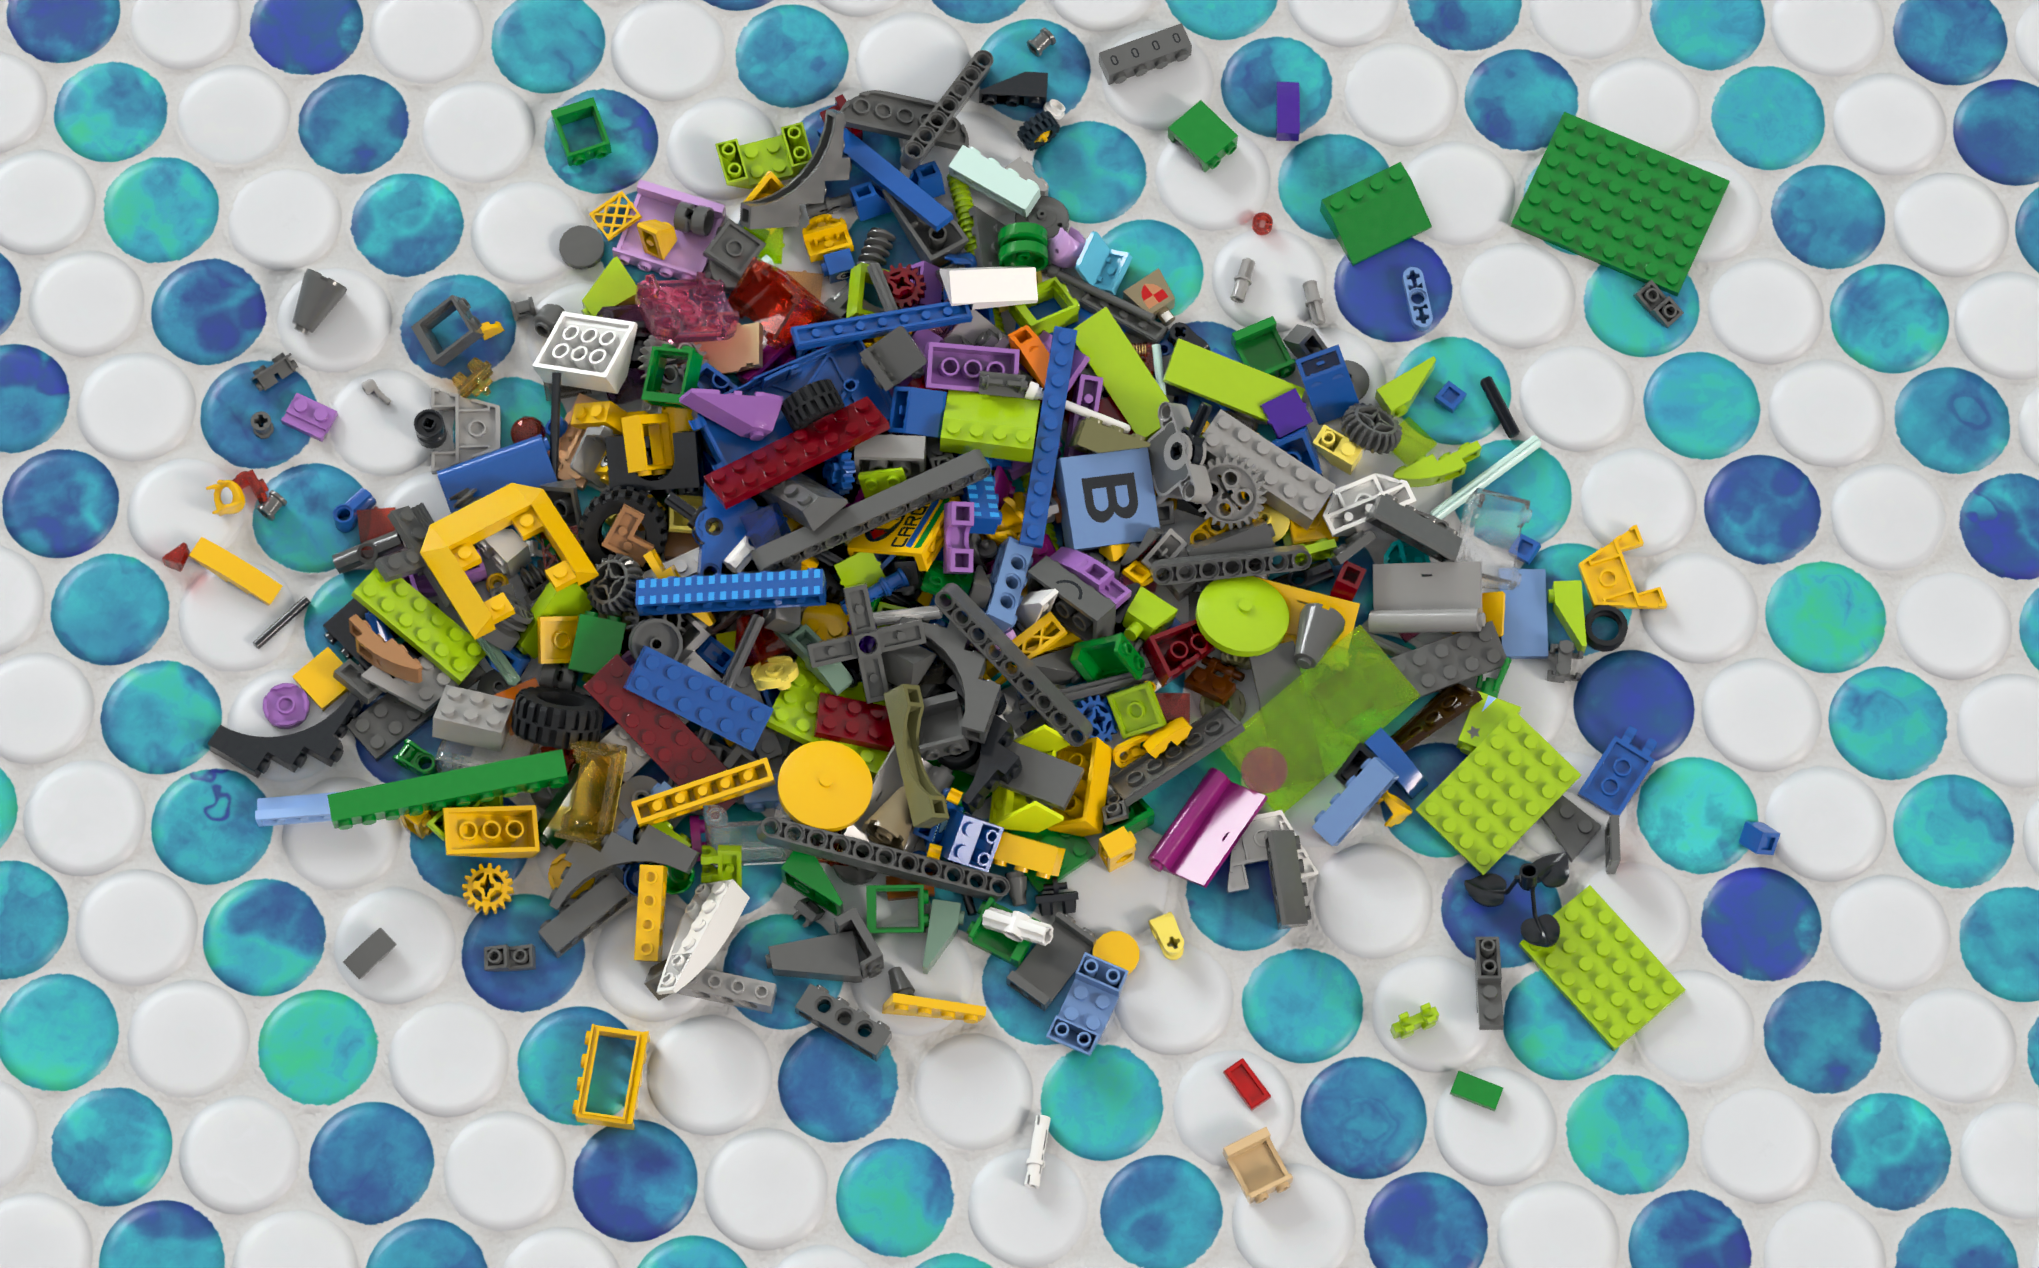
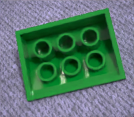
M1401 162L1321 200L1320 212L1352 266L1432 228L1415 186Z

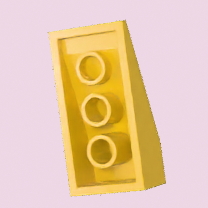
M536 805L442 809L446 855L512 859L534 858L540 852Z

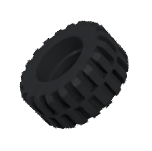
M617 486L612 491L606 489L601 492L600 496H595L582 515L578 531V539L581 542L580 546L591 563L601 564L602 558L608 559L610 554H617L602 546L604 540L602 526L609 516L619 513L623 504L645 514L641 521L645 528V540L654 545L653 549L656 550L661 559L669 532L668 519L664 517V509L658 507V501L654 497H647V492L640 490V492L634 491V487L627 486V489H621V486ZM647 561L643 567H640L644 572L651 569Z
M528 687L527 689H522L516 695L511 728L516 736L541 746L566 750L590 749L600 740L605 710L594 698L586 694H580V692L562 688L557 689L555 687Z

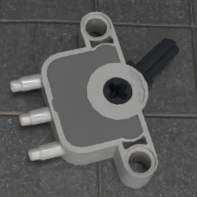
M1163 402L1159 406L1158 418L1161 429L1147 441L1151 443L1150 447H1148L1153 484L1158 494L1155 496L1156 505L1161 504L1167 498L1184 499L1188 502L1201 504L1210 502L1213 490L1206 466L1203 465L1207 450L1204 442L1205 438L1201 435V432L1212 410L1211 405L1202 402L1193 421L1187 406L1183 404Z

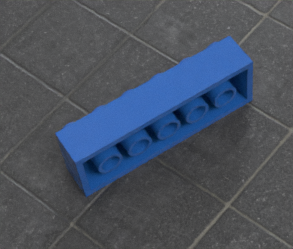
M645 645L623 687L750 751L754 750L774 710Z

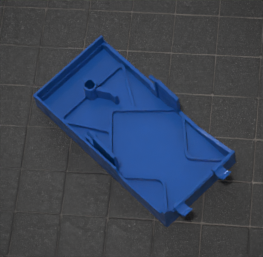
M862 340L828 345L760 374L748 383L723 393L728 394L734 391H742V395L755 396V392H765L783 396L784 402L788 396L803 386L818 380L829 379L833 382L843 400L844 407L868 396L889 422L892 406V396L889 390L881 389L874 380L875 375L873 372L867 370L861 362L862 357L859 353L866 349ZM781 409L773 431L760 441H752L750 438L741 437L694 410L691 413L694 420L688 421L693 431L700 430L717 462L716 465H711L714 471L793 433Z

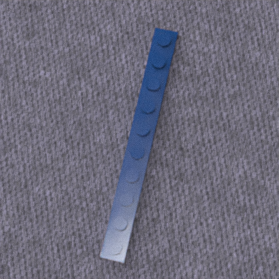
M1055 326L1053 329L1019 545L1040 549L1043 547L1077 330L1058 326Z

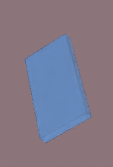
M1499 569V591L1505 593L1504 635L1500 638L1506 657L1511 659H1548L1545 569Z

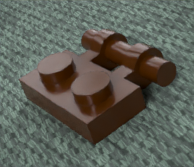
M1206 656L1201 661L1203 665L1207 666L1206 669L1196 666L1184 680V686L1224 705L1236 691V684L1233 683L1234 679L1242 682L1245 674L1233 665L1227 666L1221 663V660L1218 658ZM1218 671V672L1223 673V674H1225V675H1224L1223 677H1220V676L1216 675L1215 673Z

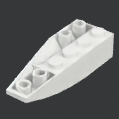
M733 879L703 883L696 888L695 895L685 908V913L680 920L656 991L659 995L676 993L688 984L707 966L731 934L750 899Z

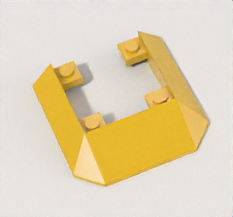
M510 483L430 524L420 554L474 640L496 630L495 624L515 614L514 608L503 592L483 602L465 571L482 563V559L473 544L513 524L523 541L543 531L562 562L545 570V575L556 592L574 583L580 586L599 576V573L544 489Z

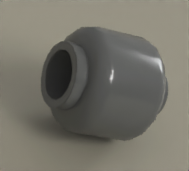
M544 305L534 317L536 332L548 338L562 312H565V310L560 305Z

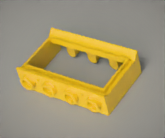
M592 1024L591 1031H587L585 1036V1045H588L587 1054H582L581 1068H584L583 1076L578 1077L576 1091H580L579 1098L574 1100L572 1114H576L577 1122L634 1130L635 1110L638 1109L639 1087L642 1086L643 1065L646 1063L647 1042H650L649 1031L640 1032ZM599 1036L636 1041L623 1117L585 1112Z

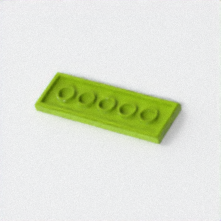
M1104 307L1074 328V330H1077L1075 343L1080 351L1090 358L1088 363L1096 375L1103 378V386L1133 431L1144 436L1146 441L1161 429L1158 418L1159 406L1163 402L1170 401L1109 309Z
M1179 338L1176 341L1163 378L1165 383L1266 423L1268 419L1260 407L1262 404L1296 388L1302 400L1305 388Z

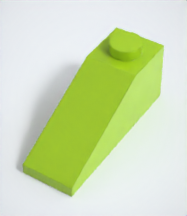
M1434 356L1376 389L1375 399L1383 411L1394 417L1397 416V418L1408 412L1411 404L1435 368L1436 358Z
M1581 580L1554 581L1552 588L1548 589V603H1552L1553 612L1571 641L1574 642L1576 649L1585 653L1587 641Z

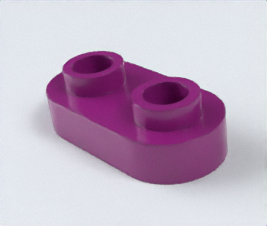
M691 815L692 849L702 854V845H706V842L701 840V833H705L704 819L699 818V815Z

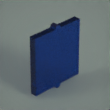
M778 502L740 517L747 532L746 537L750 538L754 549L791 533L787 524L788 518L784 517Z

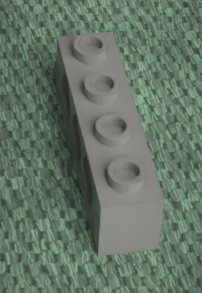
M704 968L678 992L681 995L772 1014L777 987L775 983Z

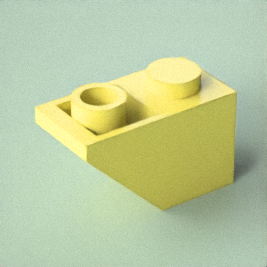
M1323 425L1312 443L1331 465L1351 475L1363 454L1362 447H1357V444L1350 442L1349 438L1326 425Z

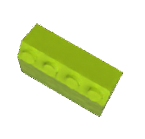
M948 390L940 437V451L965 454L979 449L984 457L1032 463L1040 400Z

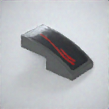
M1158 527L1149 528L1141 543L1130 544L1120 564L1127 566L1135 560L1139 561L1157 544L1164 531Z

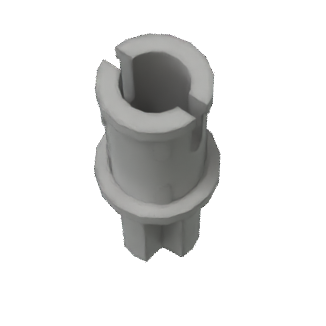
M1250 258L1242 260L1238 275L1234 278L1235 285L1230 298L1237 303L1245 301L1248 286L1252 284L1251 276L1255 261Z
M1306 281L1302 285L1307 300L1305 305L1309 308L1312 323L1318 326L1326 321L1322 308L1323 299L1320 298L1317 281Z

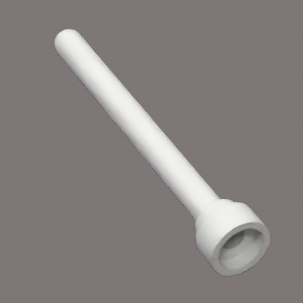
M1030 381L1024 398L1042 400L1043 388L1039 387L1038 383ZM1066 400L1065 409L1086 418H1090V416L1098 418L1106 426L1111 427V425L1121 427L1124 429V433H1128L1131 430L1130 425Z

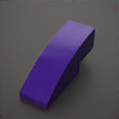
M1277 82L1276 141H1299V82Z

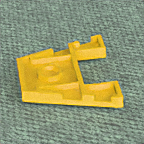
M1633 525L1627 532L1619 535L1604 548H1600L1578 564V569L1593 608L1601 605H1609L1617 609L1667 608L1661 587L1637 593L1622 552L1642 547L1644 544L1637 525Z

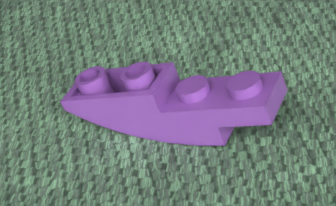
M1061 547L1049 557L1054 561H1058L1070 573L1076 574L1087 585L1093 586L1101 595L1110 598L1116 605V609L1131 597L1132 591L1114 578L1115 572L1087 554L1071 548Z

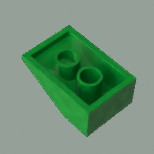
M793 851L781 867L783 883L805 897L810 898L833 915L839 916L843 914V902L818 859L812 855Z

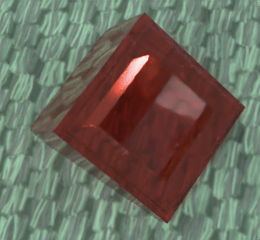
M183 542L163 556L164 565L181 572L189 557L190 550L187 544Z

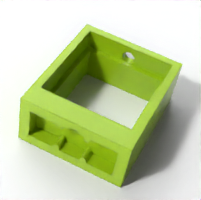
M861 262L850 271L846 318L875 313L862 309L865 282L873 284L867 270L869 264Z
M1056 276L1037 284V303L1008 306V312L1019 327L1028 325L1038 337L1043 330L1052 333L1055 326L1066 327L1077 322L1078 311H1080L1077 299L1071 297L1064 283L1061 284ZM1051 298H1054L1061 306L1062 310L1039 320H1036L1028 309Z

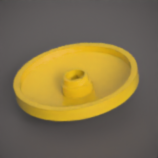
M833 741L810 742L794 750L782 764L777 782L779 801L784 811L793 821L830 832L845 829L857 822L867 810L873 790L871 773L862 757L853 749Z

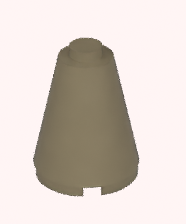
M904 786L900 787L864 822L862 831L865 832L867 830L870 834L868 839L871 842L904 850L912 828Z

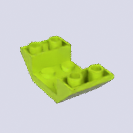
M803 122L781 127V135L740 146L737 138L715 144L726 184L745 189L755 188L768 171H772L780 181L792 179L803 170L812 157Z

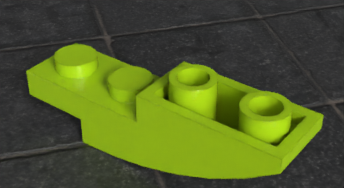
M1478 441L1471 444L1466 442L1456 452L1452 454L1448 452L1440 456L1438 461L1433 454L1427 457L1422 455L1410 466L1406 467L1404 465L1396 469L1393 478L1407 481L1410 487H1425L1450 481L1465 474L1466 463L1479 457L1482 447Z

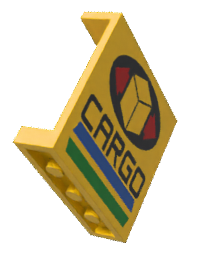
M956 496L943 500L940 498L853 538L847 547L848 554L852 556L857 552L913 556L919 571H928L944 543V504L951 501L961 502L960 497Z

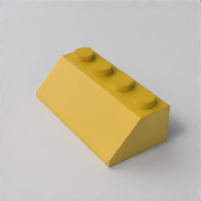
M1098 737L1087 739L1080 747L1069 745L1057 752V758L1084 768L1085 772L1065 811L1055 807L1052 808L1053 811L1064 816L1063 821L1047 829L1081 837L1102 833L1104 819L1102 807L1106 804L1113 749Z

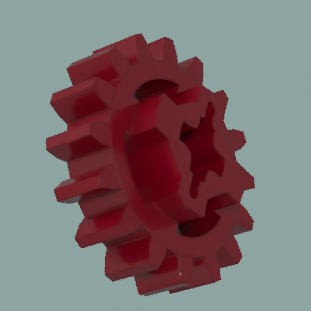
M899 263L896 269L893 265H890V272L883 270L897 307L904 309L905 307L911 308L914 303L920 305L919 298H925L924 290H926V283H924V276L919 275L918 268L912 271L911 264L903 268L902 263ZM910 279L914 280L916 286H914V283L910 282Z

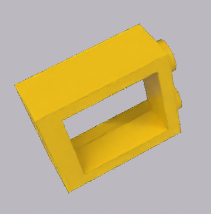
M668 413L622 417L628 473L638 472V477L649 476L652 473L653 476L667 474L666 470L672 469L674 465ZM643 426H648L653 465H648Z

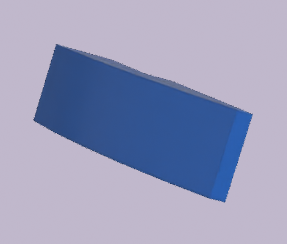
M1379 728L1364 742V745L1399 775V778L1394 783L1411 800L1428 786L1429 783L1414 763L1382 728Z

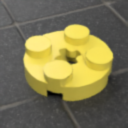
M788 656L767 658L768 663L761 665V662H759L751 670L752 680L758 691L775 688L786 690L791 687V682L799 675L796 661L794 663L792 658Z

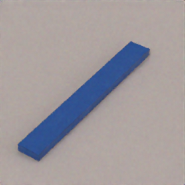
M824 126L817 130L819 137H821ZM844 128L843 139L845 148L843 155L850 157L853 165L936 232L954 219L953 214L847 128Z
M950 301L795 326L791 327L790 333L797 351L882 337L899 326H903L907 332L967 323L972 322L973 316L968 304L951 306Z

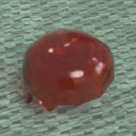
M524 416L513 424L510 436L514 444L542 434L544 438L547 434L545 433V426L540 420L535 417Z

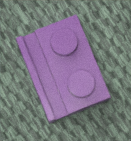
M296 393L281 422L288 427L323 442L325 434L330 430L338 413L334 409Z

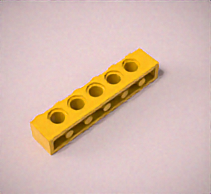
M766 757L633 801L631 804L640 829L647 827L648 824L654 825L775 785L776 783Z

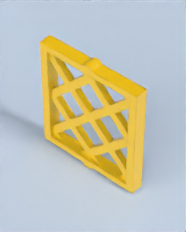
M623 191L589 213L597 228L602 231L608 241L642 218L634 204L630 202ZM621 198H625L628 202L627 205L620 204ZM609 207H615L614 214L607 213ZM619 208H626L625 215L618 214ZM629 209H633L636 214L628 215ZM596 216H602L601 223L597 222ZM606 217H613L612 224L605 223ZM617 218H624L622 225L615 224ZM604 227H611L609 234L603 230Z

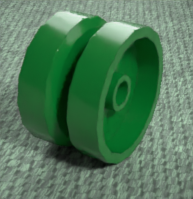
M1017 222L1000 229L998 232L1000 267L1030 266L1035 267L1036 272L1048 265V248H1046L1048 246V234L1043 226L1030 222Z

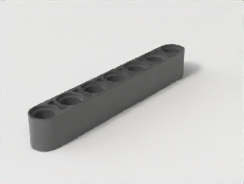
M980 50L974 54L907 142L900 157V163L904 168L913 170L921 164L987 77L994 61L990 52Z
M1289 545L1159 559L1150 566V573L1157 584L1172 585L1301 571L1310 567L1312 557L1303 545ZM1304 553V560L1300 562L1294 561L1297 554ZM1277 555L1282 556V561L1279 564L1271 563L1273 557ZM1258 558V565L1255 567L1248 566L1251 559ZM1231 560L1236 561V566L1233 569L1225 568L1227 562ZM1206 563L1213 564L1212 570L1208 572L1202 571V568ZM1182 566H1190V571L1187 574L1179 573ZM1160 568L1167 569L1166 575L1162 577L1156 576V572Z

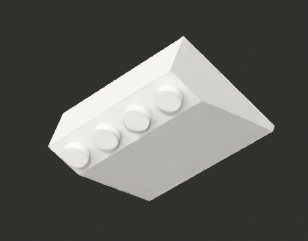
M562 312L534 362L533 368L544 383L552 384V372L561 373V385L618 394L628 375L638 325L636 322Z

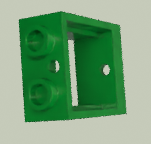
M594 97L551 110L552 121L569 166L582 165L588 160L594 158L601 159L612 153L610 141ZM593 116L602 143L571 152L562 126Z
M662 344V347L652 346L641 400L652 406L692 410L680 403L679 398L691 388L697 389L703 356L695 352L696 349L690 346H682V349H677L670 344ZM667 358L687 360L680 395L660 393Z
M866 885L867 928L871 934L924 933V928L929 927V914H924V904H929V892L924 890V885ZM918 891V927H877L876 892Z

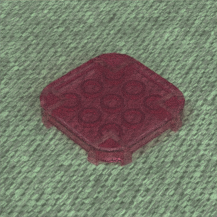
M697 272L696 279L657 281L654 274L646 275L645 280L637 283L635 303L649 332L659 340L671 343L728 340L737 331L739 312H733L724 293V282L721 279L716 282L713 279L706 278V272Z

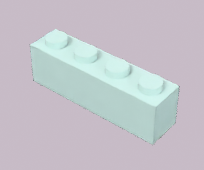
M962 145L948 166L951 176L1027 218L1041 197L1040 188L1037 183L1030 179L1024 180L1013 169L1001 167L1000 163L993 158H985L974 147L968 148Z

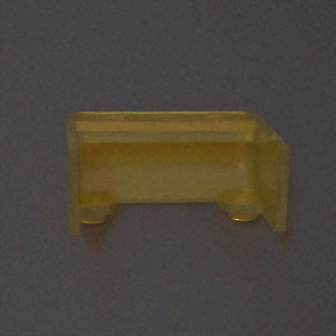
M582 740L572 743L570 749H574L573 757L576 758V763L580 764L572 809L568 810L567 814L564 813L562 815L560 825L563 829L556 831L554 837L591 845L602 841L606 834L610 835L613 831L627 758V747L618 744Z

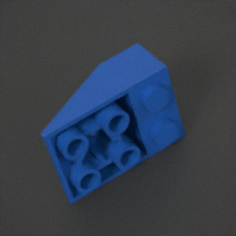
M1339 345L1295 360L1318 425L1343 417L1350 406H1353L1355 403L1360 404Z

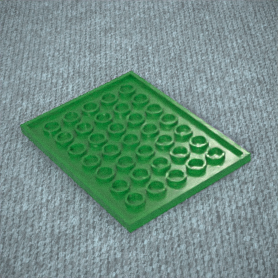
M1564 112L1514 216L1511 227L1643 283L1653 280L1660 290L1678 297L1730 181Z

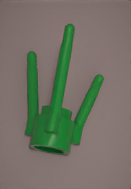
M1507 657L1497 679L1486 677V680L1483 681V675L1478 676L1475 688L1480 689L1482 693L1498 698L1501 684L1512 661L1511 658Z

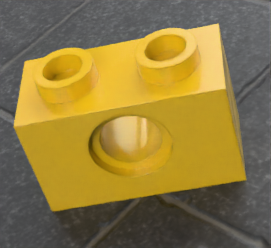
M1124 826L1099 838L1098 854L1109 873L1134 860L1135 844H1137L1133 833L1131 831L1127 832Z

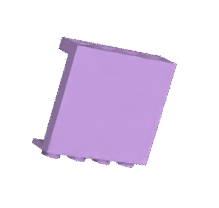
M640 179L637 185L638 193L634 201V207L642 218L622 232L617 247L612 249L613 257L617 256L623 265L631 264L645 272L651 270L665 278L674 277L688 285H700L709 261L708 258L703 256V252L716 236L717 228L721 227L726 216L725 205ZM680 202L692 203L696 207L701 205L713 208L714 223L708 236L693 234L692 230L689 233L675 230L677 242L664 260L644 252L637 229L639 222L656 219L661 222H668L674 227V214ZM631 209L629 215H635V211Z

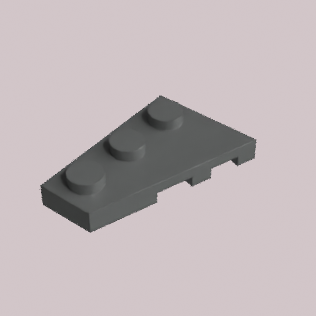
M1563 795L1541 816L1544 823L1548 825L1555 835L1558 844L1567 852L1571 863L1601 829L1599 823Z

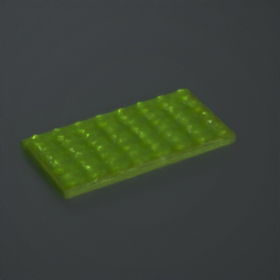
M1358 625L1330 649L1314 668L1310 667L1248 719L1243 724L1244 732L1219 748L1256 792L1268 797L1266 803L1273 811L1282 810L1285 813L1347 760L1360 742L1364 744L1379 728L1383 729L1421 695L1365 629Z

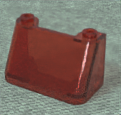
M753 257L726 301L732 308L731 312L737 317L743 319L745 316L754 323L760 322L763 325V330L766 332L765 338L768 339L766 343L776 350L779 347L785 348L793 342L790 333L791 327L817 323L828 311L827 306L782 269L756 257Z

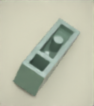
M932 900L922 967L923 974L929 973L958 933L959 925L964 924L965 911H961V903Z

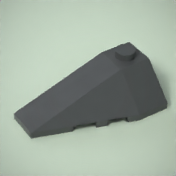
M886 190L882 191L921 261L941 267L950 261L945 259L946 255L950 253L957 254L969 242V239L956 221L952 220L936 232Z

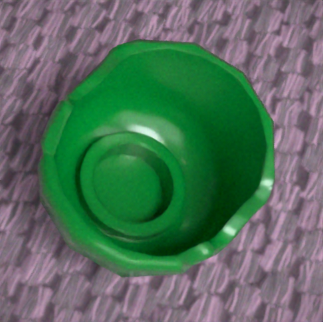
M666 866L668 867L666 893L671 895L680 894L691 887L695 879L694 867L690 874L674 867Z

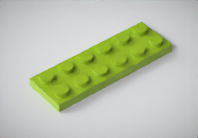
M375 567L351 594L353 598L458 685L464 681L487 655L477 640H474L468 632L403 578L385 582Z

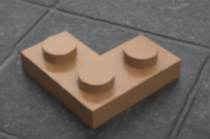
M623 504L603 540L602 546L615 553L633 558L634 561L643 567L646 562L643 555L654 548L653 544L634 535L645 514Z

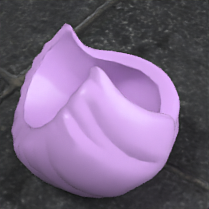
M1072 226L1069 233L1060 228L1055 237L1048 239V246L1046 247L1048 248V260L1061 268L1076 266V261L1085 246V238Z

